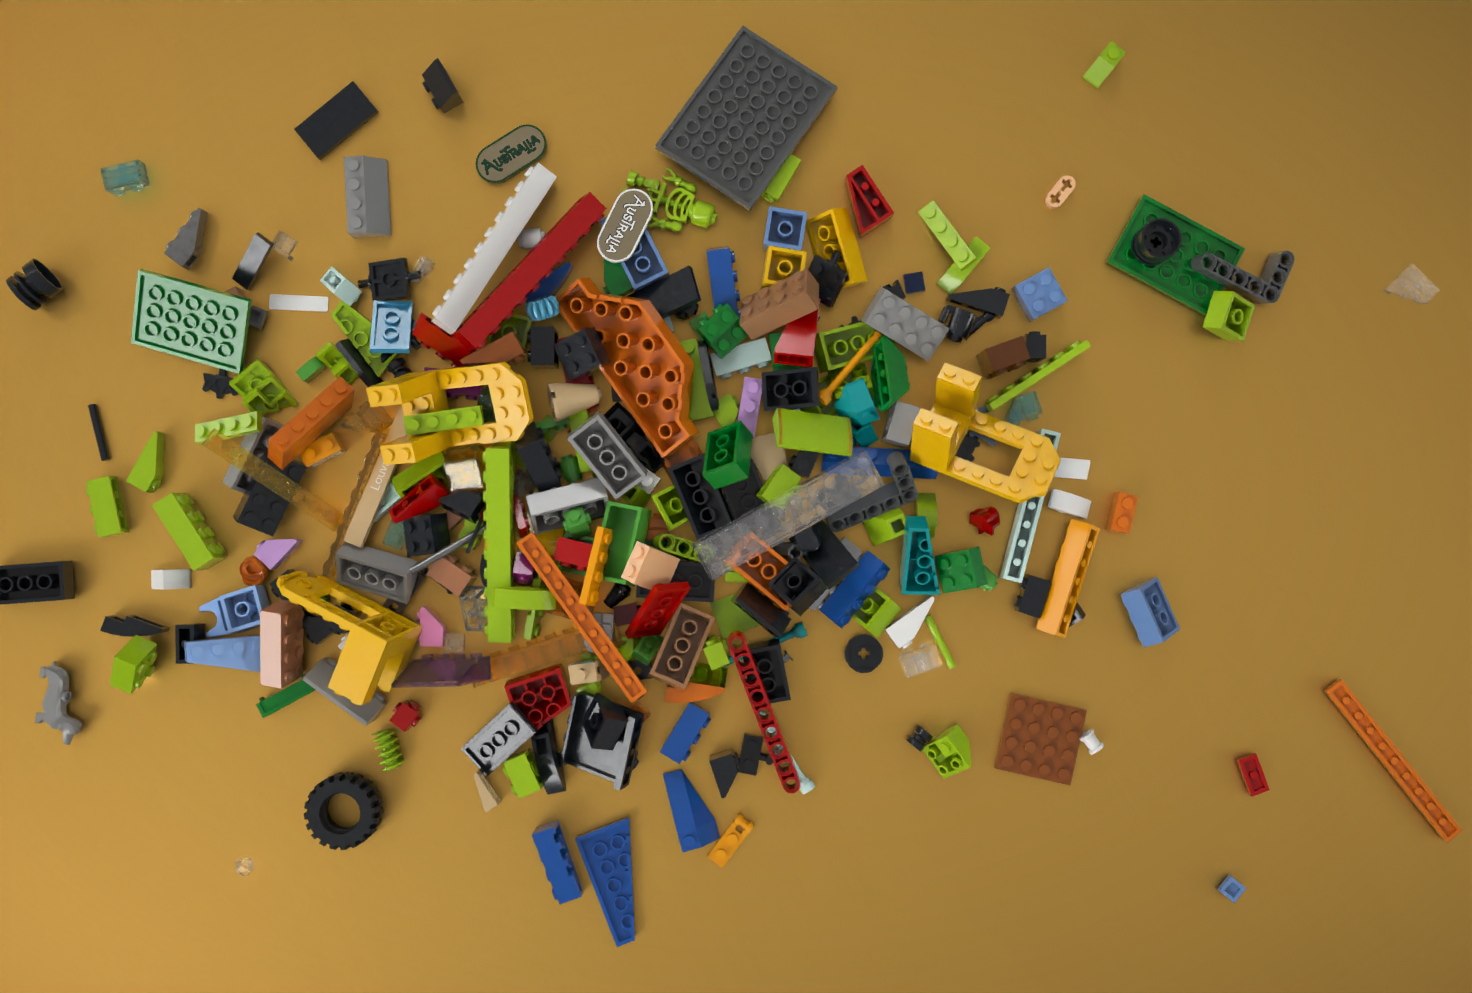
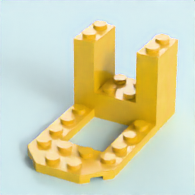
M506 362L411 372L367 387L370 407L402 404L404 416L450 410L445 389L488 385L496 422H487L485 425L405 435L380 446L384 465L416 463L452 446L520 440L525 433V429L534 418L526 379L520 374L514 373Z
M944 363L937 377L935 401L932 409L928 411L921 408L913 423L910 461L1019 504L1036 496L1038 498L1045 496L1061 461L1050 438L977 411L982 376ZM968 429L1022 450L1009 477L955 456Z
M296 571L278 577L276 584L281 594L287 597L291 603L300 604L306 607L305 609L308 612L317 613L324 620L334 622L341 629L350 631L328 688L332 689L339 696L347 697L356 705H364L370 702L377 686L385 692L398 688L422 626L338 584L326 576L317 575L314 578L307 576V572ZM331 595L335 597L336 601L350 605L353 610L368 614L369 618L361 620L320 597Z

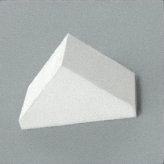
M191 569L151 570L152 589L163 590L191 588Z

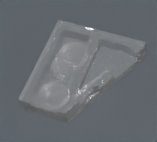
M1410 264L1385 290L1388 294L1393 293L1401 296V298L1412 299L1423 305L1427 304L1440 291L1414 264Z

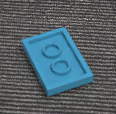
M374 300L370 353H410L413 301Z

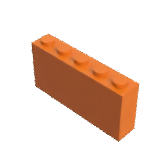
M342 377L337 378L268 439L267 457L283 470L352 408L355 389Z

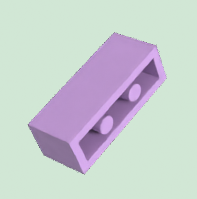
M745 377L738 421L741 420L753 437H755L763 388L762 379Z

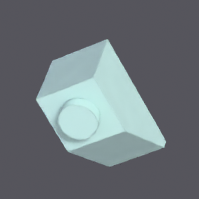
M332 266L320 280L333 294L349 306L358 300L362 292Z

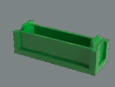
M300 680L267 699L264 697L259 698L260 702L256 706L264 718L316 690L303 680Z

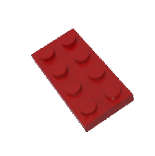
M673 582L654 585L625 631L627 639L660 635L690 590L689 583Z

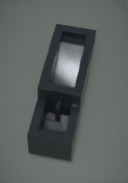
M111 615L105 616L100 631L113 635L134 637L135 635L148 636L168 632L169 627L137 615H128L125 619Z

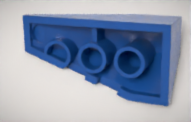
M678 769L663 773L682 852L701 848L719 839L720 835L714 816L710 813L683 770Z

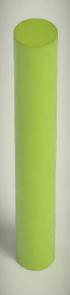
M931 614L927 615L924 620L949 669L956 667Z

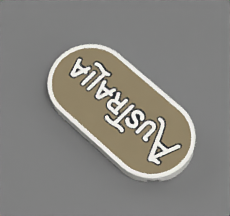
M628 189L617 197L597 238L598 250L605 260L612 263H621L630 259L634 254L653 215L652 201L644 191Z

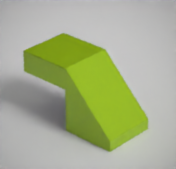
M330 341L316 353L317 358L330 368L336 378L342 377L350 385L359 377L341 352Z

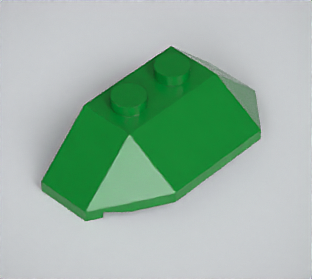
M882 336L873 345L872 351L874 355L872 358L871 376L875 406L885 412L910 390V383L908 381L905 356L886 336Z

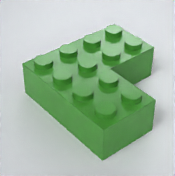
M607 501L602 527L613 530V539L608 548L610 551L605 572L603 571V580L635 587L636 584L621 578L636 542L639 541L645 544L652 510ZM565 532L564 538L573 540L571 534ZM584 536L575 539V541L593 545L594 538ZM558 561V567L561 571L586 575V571L559 565L560 561Z

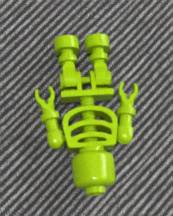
M666 168V171L670 172L672 177L662 175V178L682 188L674 189L669 197L664 196L668 187L667 183L663 182L659 191L660 181L645 179L642 175L639 177V172L630 170L626 184L631 187H635V184H638V187L642 188L643 186L647 188L648 196L652 204H655L653 214L657 215L661 203L666 204L665 212L670 221H666L665 218L660 220L652 216L653 222L648 224V228L660 227L662 230L667 228L679 232L682 230L681 223L686 224L689 217L692 224L703 228H708L710 224H715L718 213H715V206L701 200L694 203L696 200L694 195L697 190L696 185L685 181L681 175L677 176L670 168ZM653 194L658 196L657 199L652 198ZM680 194L677 200L673 199L676 195ZM670 207H673V208H674V209H673V214H674V216H672V215L669 213V208H670ZM678 209L681 210L680 217L677 216Z

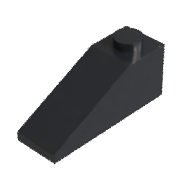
M995 287V289L990 288L949 294L945 301L981 313H988L1000 319L1004 314L1010 294L1005 293V289Z

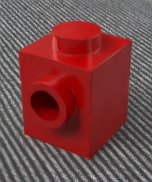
M408 700L403 703L399 702L393 709L395 713L389 721L403 732H406L411 726L415 727L421 720L419 715L422 711L419 709L420 706L412 700L410 702Z

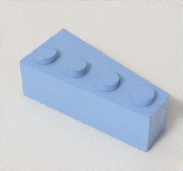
M260 635L184 642L185 661L188 663L260 672Z

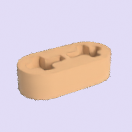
M1069 175L1060 178L1046 195V206L1050 209L1058 208L1074 190L1076 185L1075 179ZM1062 181H1063L1064 183H1065L1066 181H1069V185H1068V186H1069L1070 188L1067 187L1064 191H1062L1061 188H1062L1063 185H1064V184L1062 183ZM1058 193L1060 196L1057 198V202L1051 203V197Z

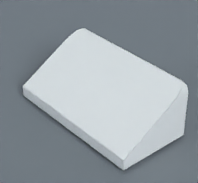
M1060 458V465L1054 477L1087 480L1091 460Z

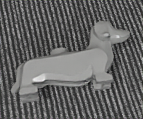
M53 661L52 666L40 668V678L47 676L49 685L42 702L44 712L36 713L35 723L46 722L50 728L61 730L63 732V743L70 745L73 736L81 731L82 723L77 719L69 717L66 713L67 703L71 700L72 696L69 691V673L65 669L57 667V662Z

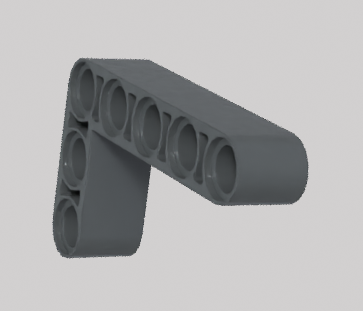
M1288 250L1273 252L1269 256L1260 278L1210 253L1194 256L1191 260V267L1201 275L1258 304L1275 303L1279 299L1295 259L1293 253Z
M895 451L887 457L893 482L839 503L825 511L824 516L831 531H842L911 503L918 497L910 467L902 452Z

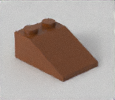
M512 331L460 361L466 366L498 362L518 365L525 361L524 357L527 356V352L518 336Z

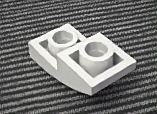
M1052 489L1048 507L1061 513L1071 514L1080 519H1087L1092 501L1065 491Z

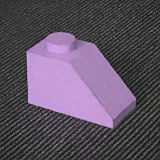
M263 540L256 547L257 551L254 555L270 570H274L285 561L302 540Z

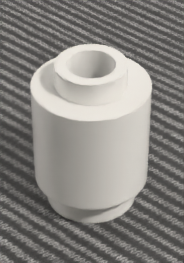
M540 227L523 229L518 236L519 247H524L525 249L533 248L546 235L545 231H541Z

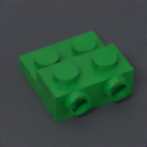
M720 303L712 310L714 314L709 318L705 316L698 322L699 327L696 331L720 359H723L748 334L739 325V317L728 304L722 305Z

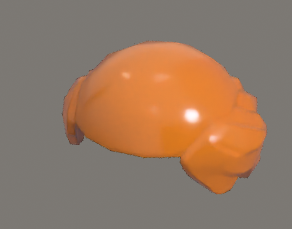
M255 556L247 557L240 564L239 571L242 581L246 585H260L268 577L267 566Z

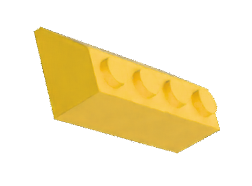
M847 207L832 208L806 221V228L814 256L819 255L826 260H830L834 250L842 253L837 264L849 274L841 290L868 281Z

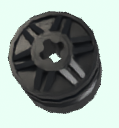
M1157 218L1148 222L1132 238L1131 251L1134 257L1140 263L1147 266H1155L1164 262L1179 250L1181 245L1179 228L1172 221L1165 218Z
M34 258L22 267L24 274L17 271L14 273V277L10 276L6 279L7 285L15 296L35 311L41 307V304L44 305L47 302L45 295L52 298L63 289L56 276L44 264Z

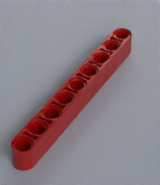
M733 631L728 637L730 652L783 789L787 793H795L800 789V780L747 639L743 632ZM735 638H740L742 640V643L739 645H734L732 643V640ZM741 656H747L749 660L745 663H742L739 661V658ZM754 674L756 677L753 680H748L746 676ZM758 691L761 692L763 695L759 698H755L752 694ZM762 709L769 711L767 715H761L759 712ZM768 727L776 728L772 733L766 731ZM776 744L783 746L780 750L773 749V746ZM782 762L789 763L787 767L780 766ZM789 779L796 781L794 784L786 783Z

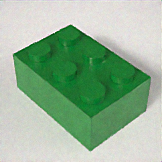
M741 420L708 432L702 476L714 489L749 478L753 435Z

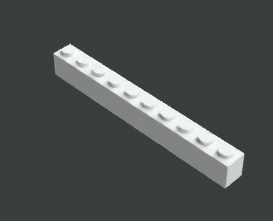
M540 163L527 169L524 174L526 179L524 182L520 181L514 189L516 194L514 197L510 196L504 204L506 209L504 212L500 211L495 217L494 221L497 223L493 228L491 226L484 234L486 237L485 241L478 243L474 249L475 256L473 259L469 257L463 266L466 268L463 274L459 273L454 279L453 283L455 286L453 289H448L444 294L443 299L445 301L441 306L438 304L432 312L434 317L431 322L450 335L456 332L557 178L556 175Z

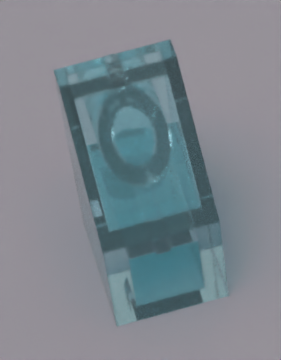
M1036 391L1014 398L1003 421L1018 426L1021 425L1019 422L1021 420L1027 419V422L1038 419V414L1043 412Z

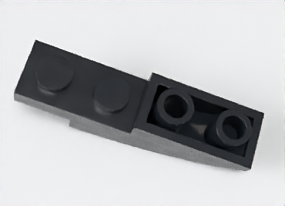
M552 718L531 737L535 761L547 795L566 791L563 767H560L561 759L560 753L557 752Z

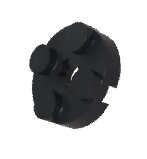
M859 634L849 639L845 646L844 656L846 662L853 670L859 673H869L875 670L882 662L883 649L878 640L871 635ZM862 648H865V650L869 652V655H866L865 659H862L861 655H858V652H860Z

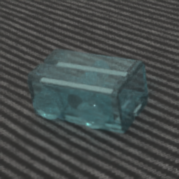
M140 160L100 169L105 190L114 196L124 195L127 190L141 191L145 186L150 185L146 166Z

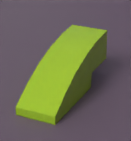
M977 236L970 242L968 247L978 260L964 271H961L954 262L936 283L946 293L953 294L991 249Z
M493 587L492 607L518 610H555L556 598L548 587Z

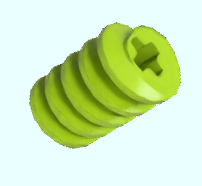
M385 729L371 734L377 735V738L373 740V743H379L375 750L382 751L377 755V757L384 758L379 763L380 765H386L381 770L382 772L400 767L404 762V758H398L402 755V751H396L400 744L394 743L398 740V737L391 736L396 732L395 729Z

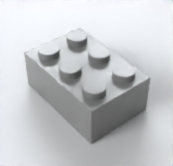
M896 401L890 407L881 442L900 448L911 444L913 423L920 407Z

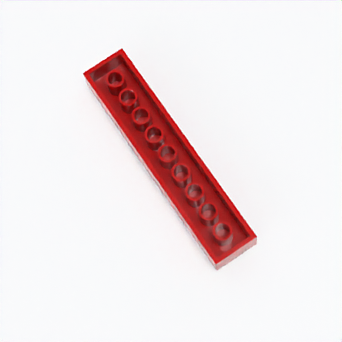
M591 192L579 198L466 318L456 332L451 335L468 351L482 348L488 341L486 337L495 334L500 329L499 323L508 320L513 315L514 311L512 309L521 306L527 300L525 295L534 292L540 286L538 281L547 278L553 272L552 266L559 265L566 258L564 254L572 251L579 244L577 240L585 237L592 230L590 226H593L595 223L597 224L605 216L603 212L607 208Z

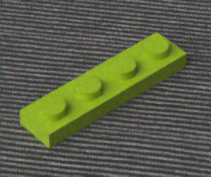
M934 200L918 211L961 271H964L978 260Z
M482 405L403 416L406 436L485 425Z
M255 411L195 424V443L201 445L262 432V413Z

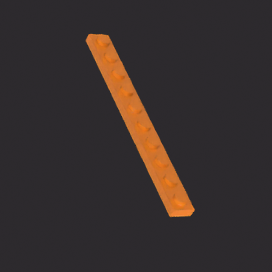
M534 532L529 533L516 543L629 701L632 703L648 692L588 607L579 603L580 596Z
M1338 679L1325 689V693L1443 841L1448 843L1461 833L1462 829L1343 680Z

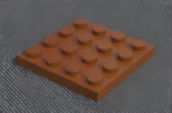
M1010 693L994 768L1071 785L1080 744L1079 738L1082 735L1087 710Z

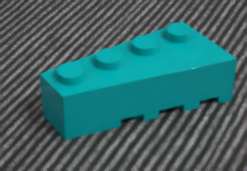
M906 516L899 576L902 594L940 595L929 527L925 516Z

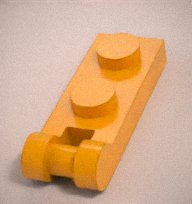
M739 813L707 854V857L723 868L755 824L751 821H746L744 816ZM738 825L744 828L742 832L736 829Z

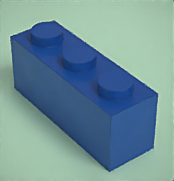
M689 702L661 748L660 753L678 764L682 760L686 761L691 753L689 750L692 743L696 745L701 737L699 731L702 727L706 728L711 720L708 717L710 712L694 702Z

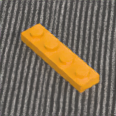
M597 526L579 600L580 604L595 606L598 600V590L603 580V569L608 560V548L613 539L612 529Z

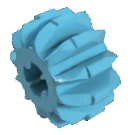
M552 295L539 297L526 303V312L530 320L540 321L556 316L560 312L559 303L556 297Z

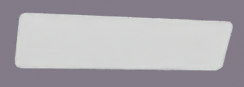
M270 294L269 309L327 312L329 298L323 296Z

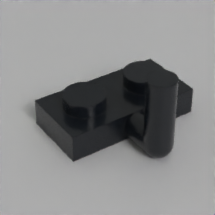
M744 734L740 766H738L739 773L756 776L759 760L766 761L768 765L773 764L770 754L761 753L763 737Z

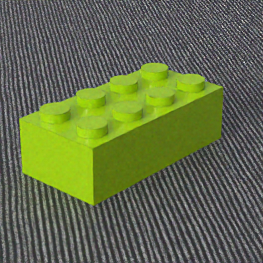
M170 493L152 505L193 571L208 570L226 558L223 546L214 539L215 534L213 530L204 523V516L193 506L194 501L190 495L186 493Z

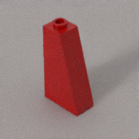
M819 309L786 325L774 348L773 363L804 367L813 366Z

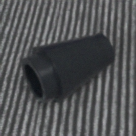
M615 583L604 603L612 609L630 596L631 588L628 585Z

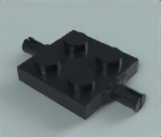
M834 250L830 260L815 255L808 269L819 284L820 303L829 308L834 306L849 274L837 264L842 254L837 250Z
M404 257L368 263V279L358 280V287H369L372 291L373 301L411 297L410 282L411 280L421 279V276H419L421 273L420 271L409 272L407 258Z

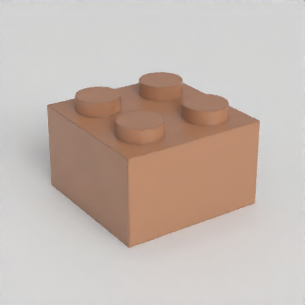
M448 554L436 561L427 575L458 597L466 595L478 577L475 574L476 570L467 564L466 566L459 563L460 559L458 557Z

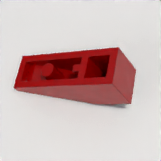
M430 473L389 509L392 521L396 524L436 509L441 505L438 502L439 498L450 495L447 485Z

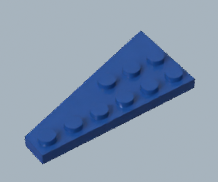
M626 817L575 838L617 947L635 940L629 817Z

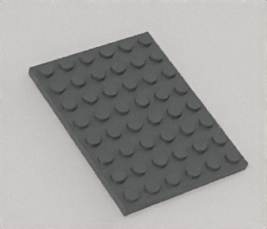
M742 26L657 142L655 149L750 211L834 95L837 86Z

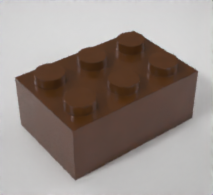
M1023 336L987 348L976 355L983 377L989 375L991 379L1006 371L1010 372L1026 364L1025 361L1030 359V355Z

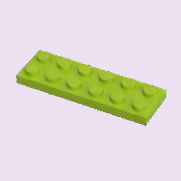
M1080 340L1065 348L1067 350L1066 353L1061 351L1050 358V363L1046 361L1033 369L1035 371L1034 374L1032 372L1025 374L1018 379L1019 383L1017 385L1014 382L1002 389L1003 394L997 393L987 399V404L985 405L987 413L995 410L1091 347L1087 340L1082 343Z

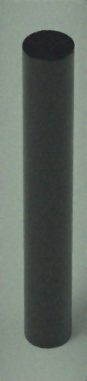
M96 404L88 405L101 461L110 460Z

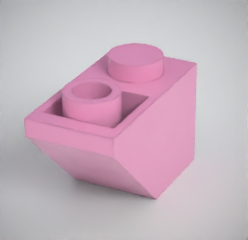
M428 606L420 607V611L417 613V621L422 626L417 639L419 646H445L447 626Z

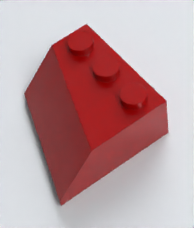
M421 313L413 331V335L421 340L420 344L428 350L432 347L437 351L435 355L444 361L446 358L451 360V366L453 367L466 366L460 360L477 350L468 351L452 335L431 322V318Z
M561 663L508 680L504 686L509 702L513 701L537 729L571 706L572 699L568 681Z

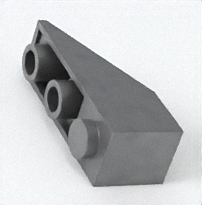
M201 208L194 210L190 214L189 221L186 225L180 227L178 235L167 244L166 251L164 252L169 258L187 270L192 267L201 255L208 215Z

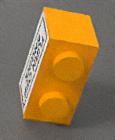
M332 432L314 441L300 456L306 467L314 468L347 450L339 434Z

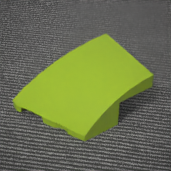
M259 358L229 381V385L243 397L242 404L251 412L258 411L264 415L267 412H276L282 408L296 407L298 405V402L288 389Z

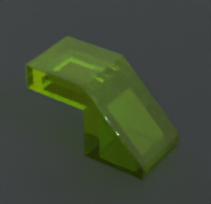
M697 662L689 681L725 687L728 668L719 667L711 670L709 664Z

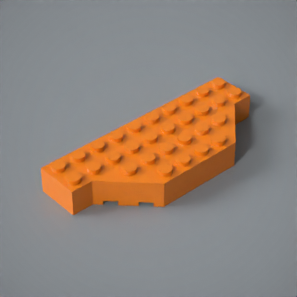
M590 277L578 278L556 298L561 315L574 333L584 328L595 327L611 361L599 369L662 458L673 455L700 433L689 418L694 362L650 300L600 293Z

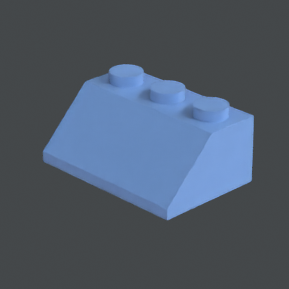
M1158 577L1131 587L1121 594L1122 602L1128 610L1130 620L1134 624L1138 633V639L1143 647L1162 643L1180 630Z

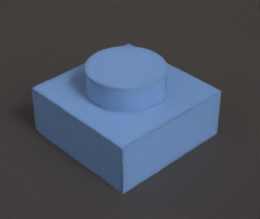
M1228 875L1217 890L1235 903L1246 888L1231 875Z

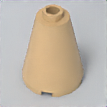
M547 384L549 404L552 410H554L552 416L555 422L598 404L599 399H602L600 387L597 388L595 384Z

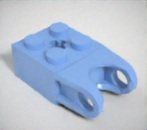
M253 585L221 595L200 606L199 612L212 611L217 617L216 626L205 633L206 638L241 633L260 627V610L270 606L265 585Z

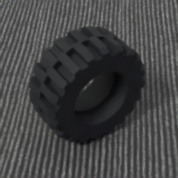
M353 772L336 773L318 783L314 787L315 789L309 793V800L305 802L304 806L307 809V812L304 813V819H308L309 822L306 824L307 830L311 829L313 831L311 836L314 839L319 838L321 840L319 844L323 846L329 844V848L334 850L338 847L341 850H347L349 847L354 848L367 840L377 830V826L380 825L382 820L380 816L384 810L380 805L383 803L382 797L377 795L379 792L377 786L373 788L370 779L364 780L363 775H353ZM338 793L351 796L359 806L360 819L351 828L337 825L329 815V800Z

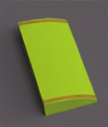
M781 408L776 409L772 421L777 447L852 456L853 438L850 418Z

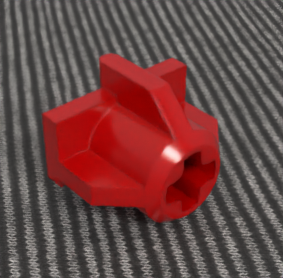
M992 506L976 509L970 513L969 523L978 528V534L986 532L992 536L994 535V529L1000 525L999 512Z

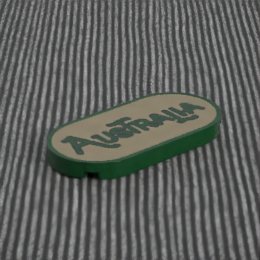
M521 125L486 146L479 152L476 158L478 174L487 182L501 184L533 165L545 154L547 141L543 132L533 125Z

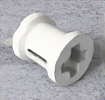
M1093 729L1087 730L1079 738L1088 747L1090 755L1095 754L1104 747V743L1100 742L1094 735L1095 731Z

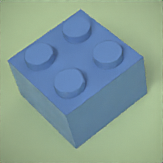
M769 206L763 249H767L770 245L802 251L807 212Z
M1050 267L1012 288L1029 322L1068 301Z

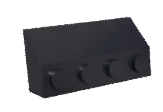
M704 453L668 468L697 540L736 526L721 488L714 489L702 476L705 459Z

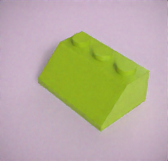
M443 451L414 463L391 478L394 488L401 498L430 473L444 482L449 492L465 484Z

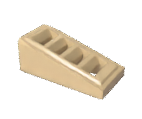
M478 770L473 775L484 811L488 812L497 806L501 800L486 776Z

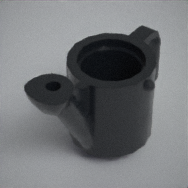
M946 305L943 307L938 321L946 323L948 315L951 313L946 327L949 328L946 338L961 343L962 340L967 341L975 331L986 322L992 321L995 316L984 313L977 317L975 314L964 309Z

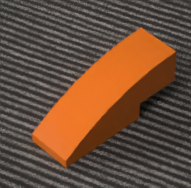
M689 680L686 689L681 691L667 685L664 702L689 703L701 701L725 692V686Z

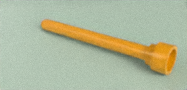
M875 331L827 388L819 390L820 402L823 405L827 406L833 396L832 393L881 337V332Z

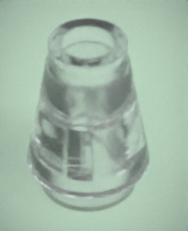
M422 255L417 259L412 271H420L421 275L419 276H421V279L411 281L419 285L434 269L435 263Z

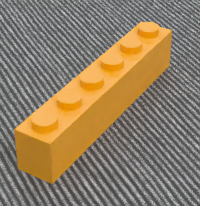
M1071 519L1067 527L1064 543L1061 546L1059 559L1055 564V571L1051 579L1052 583L1041 618L1037 620L1036 629L1062 638L1066 637L1100 528Z

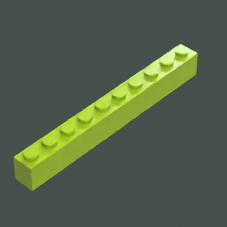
M489 446L486 448V451H483V463H486V471H483V482H486V490L483 492L486 510L483 512V519L486 521V529H484L483 536L484 541H487V548L484 549V560H487V567L484 569V578L487 579L484 597L487 598V606H485L484 614L485 617H488V625H485V636H488V642L511 643L515 639V609L492 607L493 587H514L513 447Z

